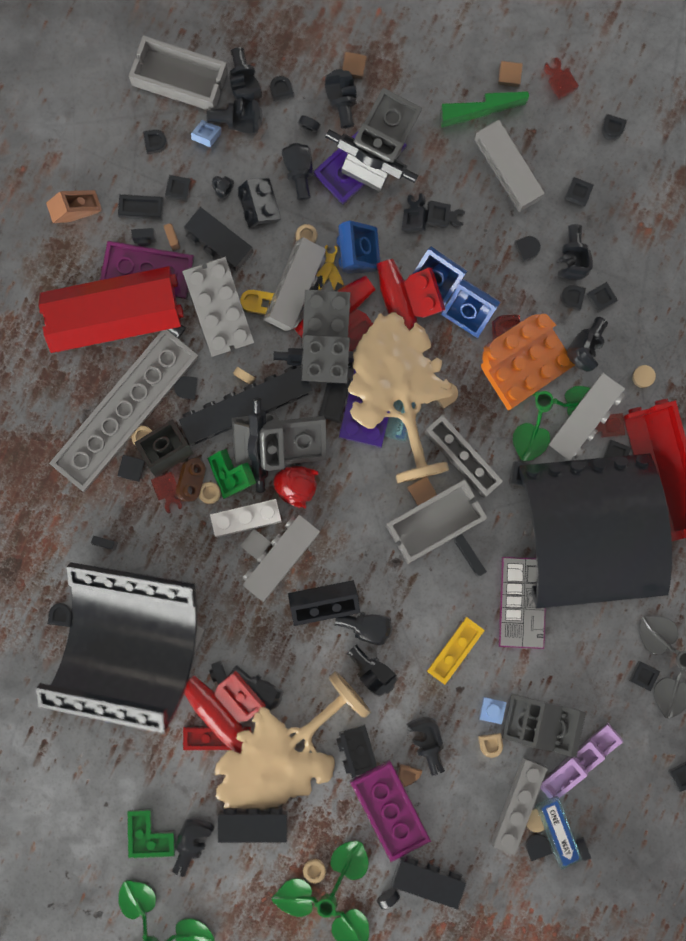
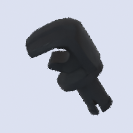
M239 98L233 101V103H229L226 109L207 108V123H226L229 129L240 133L256 134L262 124V109L259 102L255 100L243 103V98Z
M300 143L290 144L282 149L284 164L289 171L287 177L288 180L295 181L297 200H306L311 198L308 179L313 176L311 149L308 145Z
M596 317L591 328L583 329L578 333L567 350L570 361L583 371L589 372L598 366V362L593 357L596 356L595 350L601 349L604 345V338L601 335L608 325V321H605V318Z
M361 612L360 616L358 615L357 617L348 615L336 618L334 626L354 630L355 638L375 645H384L393 630L391 618L376 614L365 615V612Z
M238 665L230 672L229 675L237 671L265 704L264 708L271 711L280 705L284 693L282 689L277 688L268 681L261 680L262 676L259 674L256 677H251L239 668Z
M421 717L407 723L409 732L418 731L424 733L423 739H412L413 744L421 747L417 750L418 756L426 757L431 776L438 775V772L440 774L445 772L439 756V752L444 746L437 721L431 717Z
M191 817L185 820L175 845L179 856L172 869L174 874L178 875L180 870V876L185 877L191 860L193 858H200L201 851L205 849L206 844L204 842L195 843L194 839L210 837L214 830L212 823L198 817Z

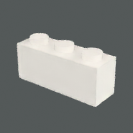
M276 499L210 514L214 535L217 538L282 522Z

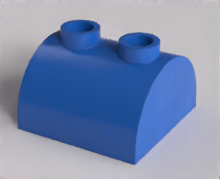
M351 220L341 223L338 226L337 244L340 247L341 257H339L338 262L342 271L346 273L378 271L377 264L380 263L377 227Z
M430 246L412 274L432 268L445 306L468 271Z
M463 278L445 307L446 310L441 315L478 338L501 302Z

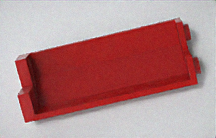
M170 266L40 292L38 305L40 314H43L45 326L42 328L50 353L181 327V318L184 317L182 305L177 304L175 297V287H178L176 274H172Z
M668 398L655 401V406L649 409L642 410L641 407L629 409V414L623 416L632 454L650 453L653 458L666 498L671 540L676 541L686 538V436L676 400L669 402Z

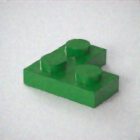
M227 449L221 450L207 458L223 499L229 498L256 484L248 462L234 468Z
M151 809L127 811L128 858L175 856V832H152Z

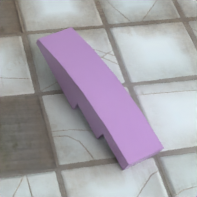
M609 723L605 724L579 746L577 758L568 756L543 780L540 789L552 802L557 801L587 777L588 772L605 760L606 755L623 743V739Z

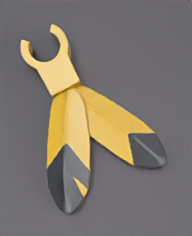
M326 244V263L316 274L317 281L311 290H320L328 277L334 291L344 286L339 271L334 265L335 256L338 253L336 245L334 246L335 252L330 254L327 252L329 247Z

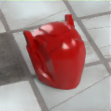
M302 466L285 467L275 475L273 480L274 489L284 502L306 509L305 503L312 500V497L315 495L317 489L315 475H318L319 472Z

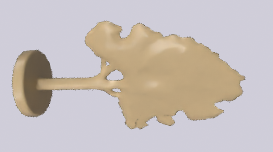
M394 312L387 316H383L382 313L378 314L374 324L369 327L366 334H363L356 347V351L353 353V368L356 373L353 375L348 391L352 395L362 398L363 402H353L351 409L353 419L362 426L373 429L384 417L399 418L406 426L416 468L396 474L398 484L449 471L447 462L427 465L416 425V414L420 411L421 404H428L444 397L449 398L454 394V391L451 388L452 384L447 379L443 381L434 374L440 371L442 360L436 358L431 361L422 354L431 348V342L425 329L416 322L409 331L404 324L403 317ZM395 401H402L405 413H401L394 408L393 404ZM413 402L416 404L415 409L412 408Z
M334 671L329 676V679L340 695L307 725L301 728L293 727L287 729L285 724L281 723L270 713L269 709L263 707L260 708L258 713H254L252 722H256L254 733L252 734L250 731L237 733V740L243 742V751L240 754L232 750L227 751L220 758L215 768L216 776L219 774L226 775L223 783L218 785L216 792L217 799L225 803V809L260 808V810H267L287 803L290 797L310 795L312 791L311 779L313 777L316 778L317 784L330 781L333 777L335 759L332 755L316 752L311 742L315 731L346 703L363 718H366L371 713L358 693L338 672ZM296 733L293 737H290V734ZM304 738L305 748L303 752L296 751V744Z

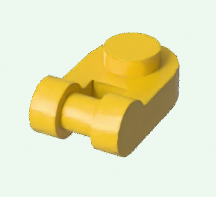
M247 290L240 298L242 308L249 313L265 315L268 308L262 307L263 300L269 301L270 304L274 293Z

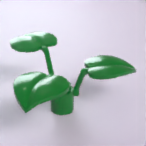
M574 386L568 389L565 393L567 403L561 402L557 398L553 399L552 394L548 391L536 392L532 395L536 397L535 405L539 410L536 425L534 426L530 423L521 424L513 433V445L521 461H530L538 458L549 446V431L539 428L543 412L550 411L553 404H557L562 407H568L567 413L570 416L589 391V387Z
M348 841L340 845L333 852L331 868L341 874L331 894H324L318 901L316 897L311 896L312 888L308 882L300 878H293L285 882L272 896V902L287 914L304 917L312 912L313 901L321 917L329 918L340 915L332 924V935L336 941H368L370 929L365 914L354 908L350 909L346 914L343 911H336L338 901L335 897L344 875L350 880H358L366 874L369 867V859L361 841Z
M124 881L120 887L118 897L120 910L131 920L138 918L140 915L142 916L143 941H159L154 936H148L146 912L152 911L156 904L154 890L142 882ZM186 918L176 924V935H171L165 940L215 941L211 930L204 923L197 919Z

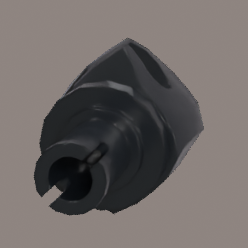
M237 47L232 49L231 55L234 68L229 72V79L234 99L243 98V103H248L252 100L256 101L262 97V90L254 76L255 68L252 65H247L244 48Z
M336 69L325 77L327 97L331 102V108L339 112L341 128H351L354 126L351 107L357 103L356 85L350 71Z
M571 224L568 226L569 243L562 246V253L564 255L557 261V263L566 262L568 267L558 271V276L565 279L581 280L588 276L593 268L591 250L588 249V245L582 243V225Z
M357 644L346 653L360 668L357 676L375 696L380 697L394 689L398 677L387 665L379 662L378 657L369 659Z

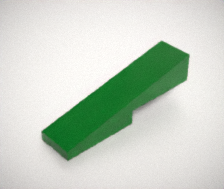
M529 92L485 93L483 102L442 104L440 110L441 128L526 105Z

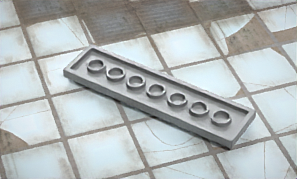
M168 330L161 331L49 464L81 491L85 492L199 356Z

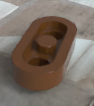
M198 458L188 459L182 465L176 494L183 502H191L199 497L206 468L203 461ZM194 465L198 468L197 473L193 470ZM188 487L192 488L191 494L188 493Z

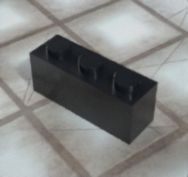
M202 207L195 212L184 226L187 233L186 237L194 244L199 242L204 246L203 250L211 257H226L230 270L233 269L238 272L253 253L251 245Z
M354 580L288 593L294 626L361 613Z
M281 807L269 808V811H260V808H246V811H237V808H223V811L218 813V843H287V811H283Z
M408 855L405 858H399L391 882L392 888L458 910L466 886V881L462 878L461 873L449 870V873L441 871L440 866L428 863L427 866L418 863L419 859Z

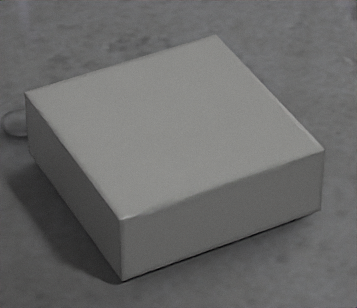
M253 529L240 547L255 559H258L270 546L271 542Z

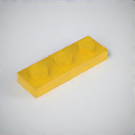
M465 617L427 669V672L446 685L485 630L468 617Z

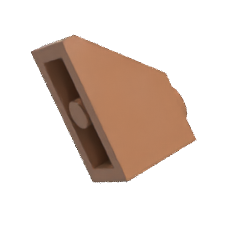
M95 190L60 191L46 202L53 223L73 222L102 211Z

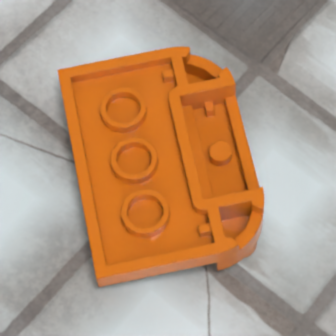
M535 314L526 318L486 344L483 348L482 370L507 410L514 408L575 366L570 361L567 350L553 330L556 324L547 314Z

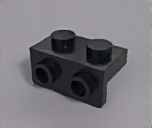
M270 178L248 179L238 187V198L242 203L244 219L249 229L254 228L258 224L278 222L281 219Z
M365 724L339 732L340 738H337L336 741L339 751L345 752L347 760L343 761L346 774L351 773L352 778H356L357 775L377 767Z

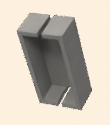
M146 36L142 37L137 51L138 59H134L129 74L132 86L206 110L207 108L216 109L221 95L220 90L223 89L228 75L226 62Z
M226 257L207 262V268L203 269L201 264L183 270L212 357L231 351L230 346L232 345L237 349L254 343Z
M465 479L385 525L395 543L400 541L401 545L398 548L407 564L488 519L478 501L473 504L469 502L475 496Z

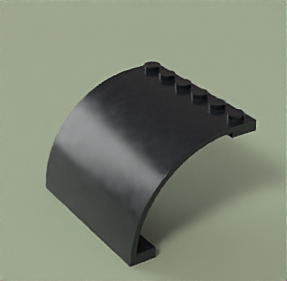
M650 453L520 465L519 473L527 492L535 536L537 585L532 586L531 592L536 609L667 596L669 594L672 573L670 520L661 479Z
M70 562L66 569L68 584L72 589L71 626L60 666L51 685L40 683L36 687L38 707L165 733L180 705L192 667L197 635L195 584Z

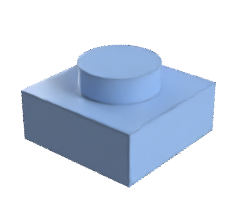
M202 120L192 131L191 139L211 147L221 135V127Z
M483 697L479 719L502 724L506 702Z

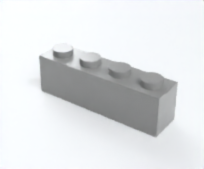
M500 120L477 132L474 140L517 210L521 212L542 200L545 188L542 182L534 177L531 164L528 161H524L519 145L511 140L508 127L505 124L502 125Z
M304 237L296 241L263 318L264 321L284 331L297 327L301 319L299 313L304 308L305 290L312 289L317 281V276H315L317 270L323 266L326 259L324 257L325 248Z
M602 373L548 445L570 461L573 457L577 459L584 450L582 447L583 443L586 440L591 441L598 432L595 428L601 421L604 424L611 415L609 409L612 405H618L624 398L625 394L622 392L625 388L605 373Z
M443 415L425 430L424 434L483 498L487 497L503 482Z
M300 515L297 518L291 517L285 525L287 528L283 535L278 534L271 542L273 548L268 553L264 551L257 559L259 565L253 571L250 568L242 578L245 581L243 586L262 602L266 601L320 534L318 529Z
M522 757L490 842L493 847L512 855L516 854L547 771L544 765Z

